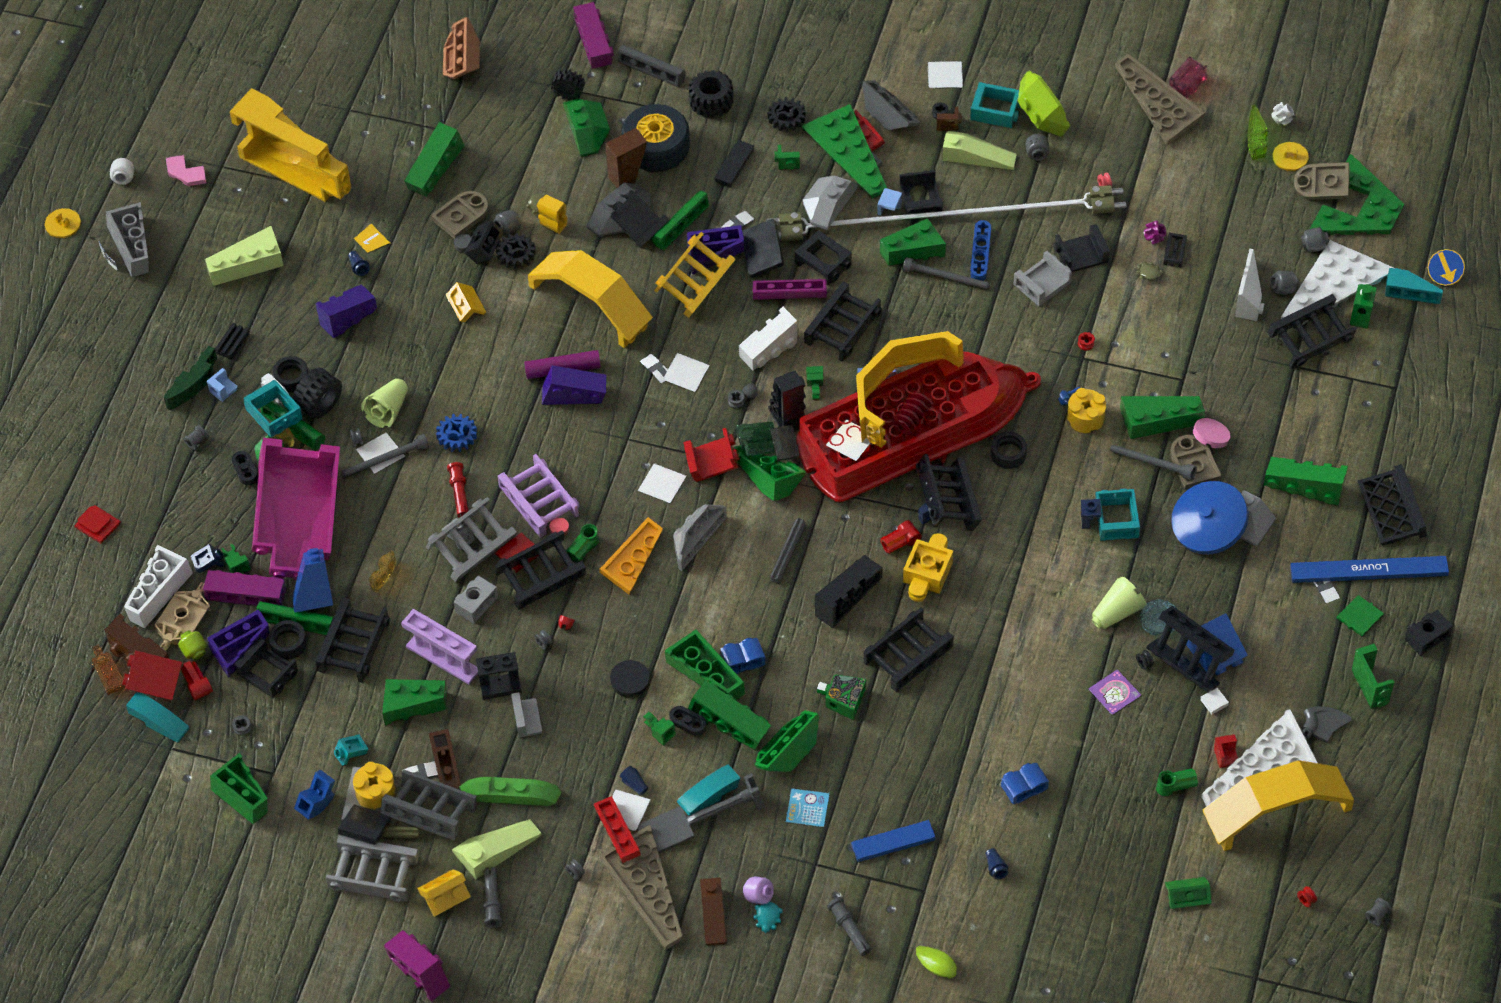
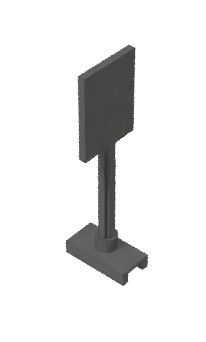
M751 773L744 776L747 789L741 791L736 796L688 817L685 816L682 807L679 806L639 824L637 828L640 831L648 825L651 826L657 851L660 853L694 838L695 836L690 827L694 823L742 802L746 803L752 800L758 810L765 808V804Z

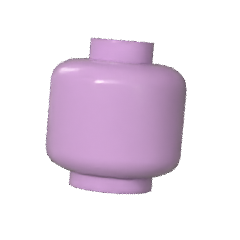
M751 877L746 881L743 893L748 902L767 904L773 897L774 887L767 878Z

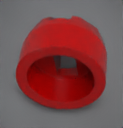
M560 615L558 625L560 629L563 628V625H566L565 631L573 627L575 620Z

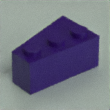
M552 365L542 386V405L602 403L606 394V375Z

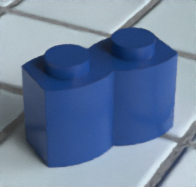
M746 638L741 643H728L720 649V656L736 674L765 665V655L758 638Z
M1027 763L1019 771L1007 772L1001 780V787L1012 804L1020 803L1030 796H1035L1047 790L1049 784L1048 779L1037 763Z

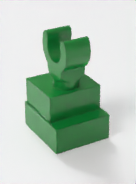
M823 366L806 367L807 387L812 386V400L820 399L819 386H823Z
M230 544L232 550L229 552L222 548V553L230 573L239 572L244 574L251 570L245 554L240 556L233 544Z
M651 712L643 716L646 719L644 723L651 727L652 736L663 746L676 735L675 725L669 719L662 718L658 721Z

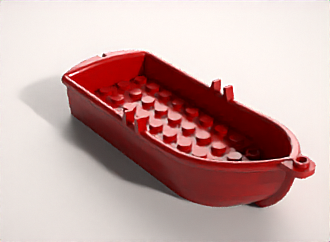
M963 352L964 363L960 367L945 359L921 363L885 379L865 400L866 409L885 421L882 428L885 429L886 434L883 436V439L886 440V443L882 448L870 443L857 461L826 445L830 442L833 446H839L844 442L843 435L836 433L843 424L852 422L860 426L858 393L856 392L800 418V431L796 436L801 462L806 473L816 472L811 474L809 478L822 493L835 502H844L916 469L917 462L924 454H928L930 464L936 459H939L943 464L947 454L993 435L1014 418L1024 402L1026 393L1040 386L1041 377L1036 372L1025 373L1018 366L1003 364L970 352ZM912 393H921L930 400L932 407H927L929 411L924 414L923 419H920L919 424H915L916 428L911 430L912 433L905 435L895 427L892 419ZM855 425L848 427L846 430L847 436L852 438V436L848 434V430L850 428L856 427L859 429V432L861 431L860 428ZM834 435H839L842 437V442L840 444H833L831 438Z

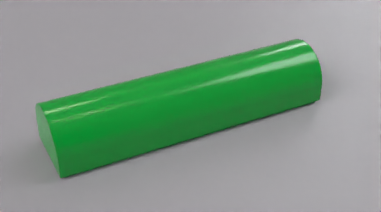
M698 191L652 236V241L656 247L664 251L709 207L707 193Z
M274 400L261 407V414L272 422L289 412V410ZM303 420L285 429L286 432L314 451H317L326 439L324 434Z
M262 601L256 607V610L259 609L267 623L277 624L285 620L300 623L305 631L327 635L334 619L333 616L309 611L294 612V608Z

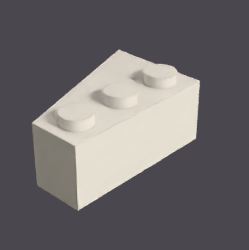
M784 307L779 310L780 314L776 318L766 321L767 326L760 332L756 330L739 345V357L752 370L762 367L766 362L778 357L782 352L794 347L797 343V320Z

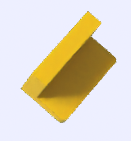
M457 282L446 294L461 322H466L473 313L482 315L486 313L472 286Z

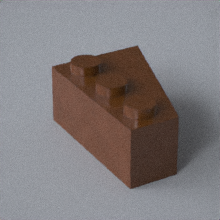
M637 128L605 143L608 178L616 188L623 183L635 184L648 142Z
M119 614L105 628L111 653L116 657H122L126 663H128L130 654L134 655L135 650L169 659L168 653L149 637L145 639L137 633L139 629L135 625L131 628L125 623V617L122 614Z

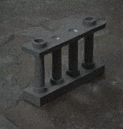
M403 770L402 788L395 797L387 794L384 795L382 798L381 814L455 840L458 836V819L464 810L472 813L475 812L476 796ZM410 790L420 793L413 804L403 801ZM428 797L438 800L432 810L421 807ZM446 803L457 807L450 817L439 814Z

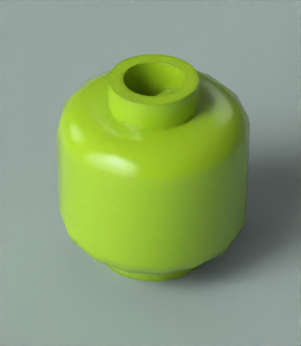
M188 630L180 636L181 640L178 643V647L186 659H193L195 661L207 653V643L200 632Z

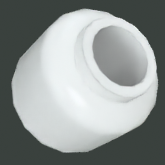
M125 158L113 161L110 170L112 181L120 185L130 183L134 175L133 163Z

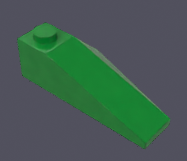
M747 444L734 447V449H737L740 460H737L739 465L759 490L773 501L788 497L805 476L806 471L790 461L784 463L779 461V457L775 455L772 457L763 455L762 450Z

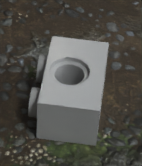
M477 576L474 581L469 582L465 591L455 598V612L474 624L498 598L497 587L482 577Z

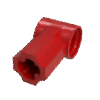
M907 520L901 523L897 530L880 538V542L885 552L890 554L905 545H914L917 539H921L922 535L914 524Z
M189 661L184 663L180 671L188 684L187 686L193 699L196 701L213 693L207 677L203 676L196 662Z

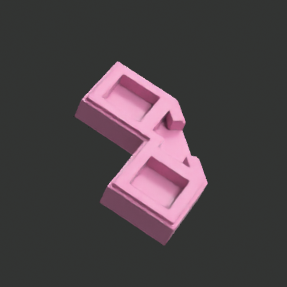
M184 155L166 158L168 175L170 177L179 179L187 186L206 184L204 166L186 169Z

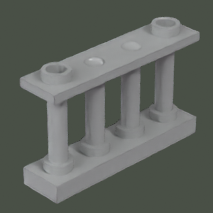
M488 497L483 501L481 499L477 500L472 505L473 508L439 534L435 532L428 538L429 542L426 548L429 550L435 545L453 566V573L450 577L454 582L458 581L513 539L517 533L513 527H510L508 530L506 528L503 529L486 509L485 506L490 501ZM480 512L496 531L497 538L493 541L491 539L488 540L471 517ZM465 523L482 543L483 549L479 552L474 551L456 528ZM450 534L468 555V560L465 563L459 562L441 541L443 538Z
M338 836L336 843L338 851L342 855L335 876L326 875L328 888L334 891L344 890L390 898L396 902L408 900L407 890L403 888L408 867L410 865L418 866V849L380 842L373 845L350 837ZM351 855L361 856L355 879L343 877L349 856ZM371 858L381 860L375 883L363 881L369 859ZM391 861L401 863L395 886L383 884L389 862Z

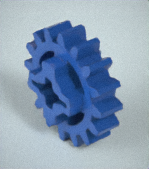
M452 414V418L449 419L446 416L445 422L439 421L440 426L436 427V437L439 445H444L445 450L450 447L451 452L455 449L461 452L462 447L468 449V444L473 445V439H477V427L474 420L470 421L469 416L463 418L462 414L458 417Z

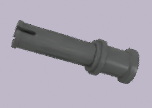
M488 867L484 869L486 902L483 905V910L486 912L484 925L487 928H498L502 926L503 920L500 918L502 905L498 901L497 869L491 867L490 875Z
M838 897L832 900L827 905V908L833 912L837 924L843 926L861 956H865L864 952L866 954L870 953L872 948L853 921V913L848 911L844 905V899Z

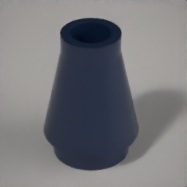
M357 251L350 252L348 258L350 259L353 273L358 276L366 275L370 269L369 262Z
M629 766L620 774L621 782L640 796L649 789L637 768Z
M989 849L985 855L990 876L996 880L1005 878L1008 875V865L996 849Z

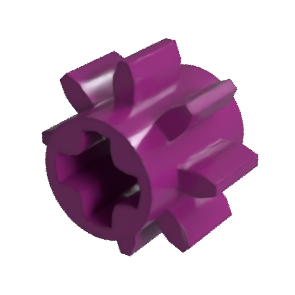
M1158 220L1146 224L1147 228L1144 229V237L1147 241H1151L1152 244L1164 241L1163 237L1166 236V228L1163 224H1159Z

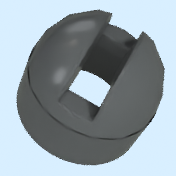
M749 383L742 389V392L746 398L754 399L758 394V389L754 383Z

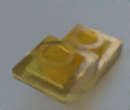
M392 550L379 559V570L374 571L369 577L370 587L375 593L386 584L394 571L396 558Z

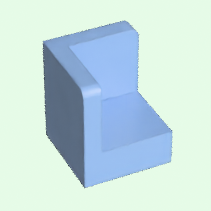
M885 188L877 204V215H882L884 208L892 211L900 209L902 193Z
M223 368L207 381L209 392L221 402L238 389L237 385L228 379L226 370Z

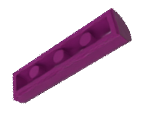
M826 279L753 281V300L827 298Z
M598 350L524 362L527 380L547 377L552 365L582 371L601 368Z

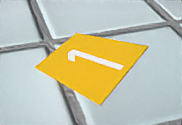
M372 224L354 238L367 253L390 243Z

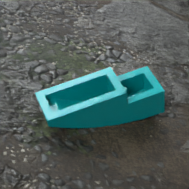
M136 692L126 705L130 715L144 721L147 727L177 743L190 729L179 717L143 693Z
M728 764L694 785L677 800V803L690 816L719 802L722 795L736 789L740 777Z

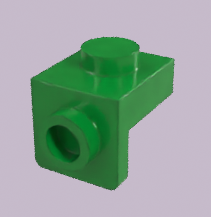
M778 145V151H774L775 162H778V169H800V152H782L781 145Z

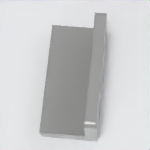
M519 693L511 694L519 738L541 734L542 727L536 698L520 700Z

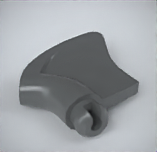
M1323 706L1311 707L1303 712L1306 722L1301 732L1305 739L1314 736L1327 743L1331 735L1336 730L1349 724L1352 718L1334 708Z

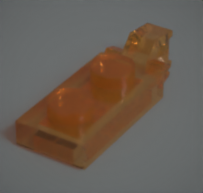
M99 644L92 647L95 655L92 663L107 695L125 688L122 685L123 679L111 654L108 652L103 653Z

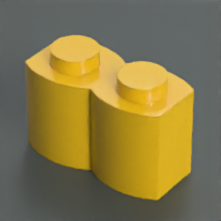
M545 195L538 201L537 208L540 225L560 234L567 226L566 204L549 195Z

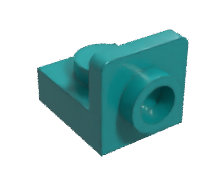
M354 735L339 739L334 754L341 765L345 766L349 758L365 755L369 748L360 735Z

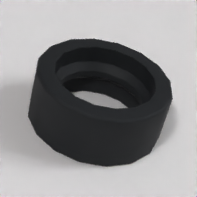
M287 356L276 362L272 373L273 377L287 392H295L301 379L308 373V367L303 359L296 356ZM297 368L302 371V374L294 380L280 378L281 373L286 369Z
M1003 432L994 437L991 444V458L997 466L1013 469L1024 463L1027 443L1020 434ZM1004 444H1013L1020 449V453L1016 456L1007 457L998 452V447Z
M285 620L274 625L269 632L268 639L271 650L284 659L296 658L306 649L307 638L305 630L300 623ZM292 632L299 635L298 642L293 646L281 647L277 645L276 640L284 633Z

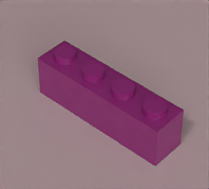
M594 2L574 6V19L591 69L611 65V57H614L612 46L609 47L608 45L610 44L608 34H604L605 25L603 21H600L601 14L599 8H595Z
M208 570L203 592L205 599L209 601L257 606L262 601L282 606L286 585L284 579L279 577H263L257 574L245 575L239 572L228 573L221 570Z

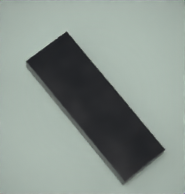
M738 140L714 177V181L731 187L753 153L754 145Z

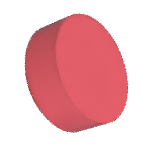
M556 518L550 522L551 533H558L563 530L564 536L568 534L569 523L566 519Z

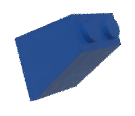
M312 548L303 553L292 595L294 612L333 605L323 549Z
M1226 613L1201 625L1235 650L1232 657L1223 663H1219L1215 672L1216 676L1226 672V667L1231 664L1234 668L1243 663L1242 659L1248 656ZM1188 640L1186 645L1194 655L1197 645ZM1204 651L1199 663L1207 672L1213 657Z

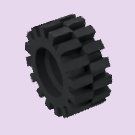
M560 69L554 75L551 89H553V93H557L556 96H562L561 99L567 98L569 101L571 98L572 100L579 99L585 86V79L582 78L581 74L577 75V71L572 72V69L568 71L563 69L562 71Z

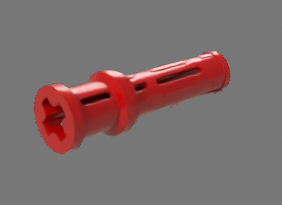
M453 462L447 466V471L450 473L449 484L454 490L457 517L460 518L469 511L464 488L466 478L463 476V463Z

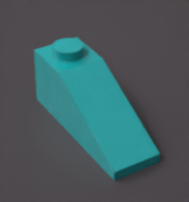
M1389 268L1385 289L1386 297L1434 304L1441 303L1442 289L1408 270Z

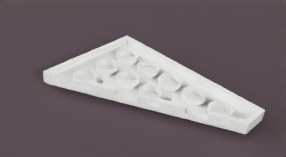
M1330 240L1282 314L1281 319L1331 294L1337 299L1333 306L1335 308L1339 303H1344L1349 297L1356 294L1358 284H1369L1371 286L1381 282V279L1388 276L1389 268L1394 267Z
M1287 710L1278 721H1275L1272 727L1266 730L1249 750L1247 749L1220 778L1214 781L1211 787H1208L1203 792L1202 798L1206 806L1210 805L1245 777L1298 760L1317 763L1291 710Z

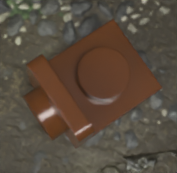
M955 106L954 114H937V131H958V124H962V113H958V106Z

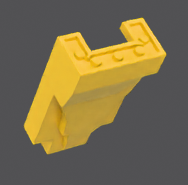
M251 88L230 111L232 124L239 126L242 121H245L248 135L237 146L241 159L324 202L332 196L341 200L345 194L350 192L351 182L347 164L337 160L329 153L328 144L303 132L283 113V108L271 98Z

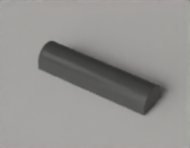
M622 45L619 48L618 62L677 87H680L686 76L685 70L626 45Z

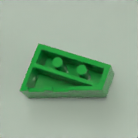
M927 218L880 239V254L889 266L903 264L906 257L914 260L921 258L922 260H928V257L935 256L943 258L946 256V243Z

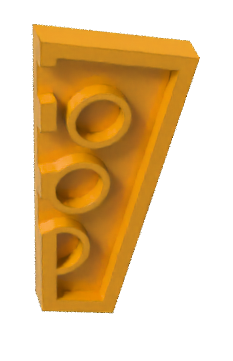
M648 517L600 568L599 573L630 595L663 528Z

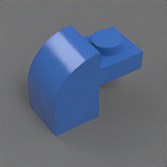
M322 770L316 771L310 788L299 793L294 809L308 820L319 815L330 804L335 795L331 792L335 780Z

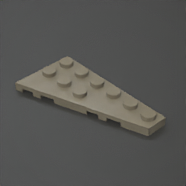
M1130 54L1125 55L1116 62L1115 67L1166 145H1169L1204 118L1205 112Z
M648 825L632 835L640 850V856L622 863L615 848L612 847L600 854L599 860L664 949L667 950L683 940L651 826Z

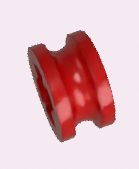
M1084 332L1078 336V346L1080 349L1088 351L1094 347L1095 337L1093 334Z
M1306 886L1303 888V891L1297 892V896L1304 906L1310 907L1312 903L1317 902V896L1310 887Z

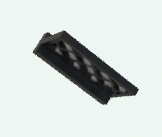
M1402 464L1394 466L1395 470L1358 480L1359 488L1382 546L1417 535L1419 538L1427 536L1424 519ZM1393 477L1394 482L1392 486L1383 484L1384 479ZM1371 483L1376 485V487L1371 492L1366 490L1364 485ZM1379 487L1388 490L1385 497L1376 494ZM1392 492L1400 495L1397 502L1388 499ZM1373 497L1382 501L1379 507L1370 504ZM1385 503L1394 506L1391 513L1382 509ZM1397 508L1406 511L1403 518L1394 514ZM1379 513L1388 516L1385 523L1376 519ZM1392 518L1400 521L1397 528L1388 525ZM1405 523L1412 526L1413 530L1404 532L1400 529ZM1385 529L1394 532L1391 537L1385 539L1382 535Z

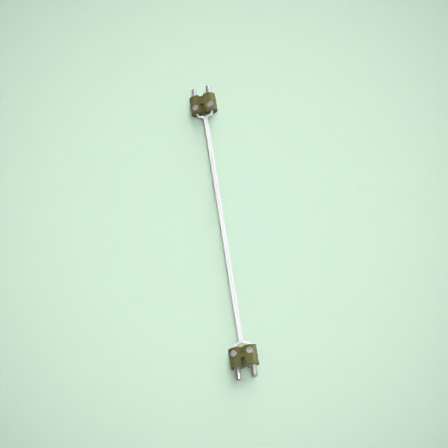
M1111 185L1089 187L1084 199L839 220L833 221L831 226L1085 204L1088 209H1091L1092 215L1114 213L1115 209L1126 208V202L1114 203L1112 196L1123 194V188L1112 189ZM1088 195L1091 206H1089L1088 203L1085 202ZM800 212L778 214V218H774L776 224H779L780 232L778 234L781 242L803 240V234L808 232V228L817 227L807 223L805 218H801ZM801 220H803L804 223H805L806 225H808V226H806L804 232H803V229H802Z

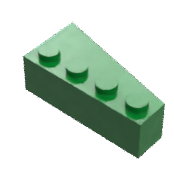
M440 122L438 123L404 180L409 190L426 197L433 190L434 186L465 147L457 129Z
M1121 396L1120 411L1130 439L1193 427L1196 421L1204 418L1205 415L1200 396Z
M696 629L665 650L666 663L700 686L707 680L716 684L724 693L732 695L735 700L745 695L742 679Z
M707 680L704 681L692 697L688 707L689 710L703 716L706 724L711 722L716 725L718 731L722 733L730 732L733 739L754 750L771 727L767 719L756 715L748 706L740 704L732 695L724 693L716 684Z

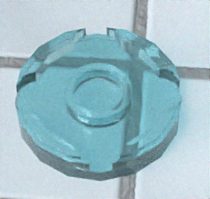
M1152 600L1146 603L1147 605L1141 610L1140 622L1145 631L1157 636V634H1162L1166 625L1165 622L1159 619L1161 612L1174 605L1166 600Z

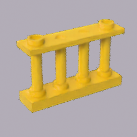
M702 232L698 236H692L688 241L690 246L667 275L665 277L661 275L655 283L658 285L654 290L656 293L663 287L685 305L684 307L687 309L683 314L688 318L735 261V258L731 255L727 259L720 258L699 240L704 234ZM694 246L717 264L719 269L716 273L710 272L689 255ZM683 260L706 277L708 283L705 286L702 284L700 286L678 268ZM672 274H675L696 291L697 297L694 300L692 298L689 299L667 282Z

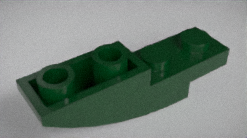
M208 346L200 354L199 360L191 367L189 373L182 371L175 378L173 386L164 395V401L168 410H172L189 401L214 376L212 366L217 361L215 348Z

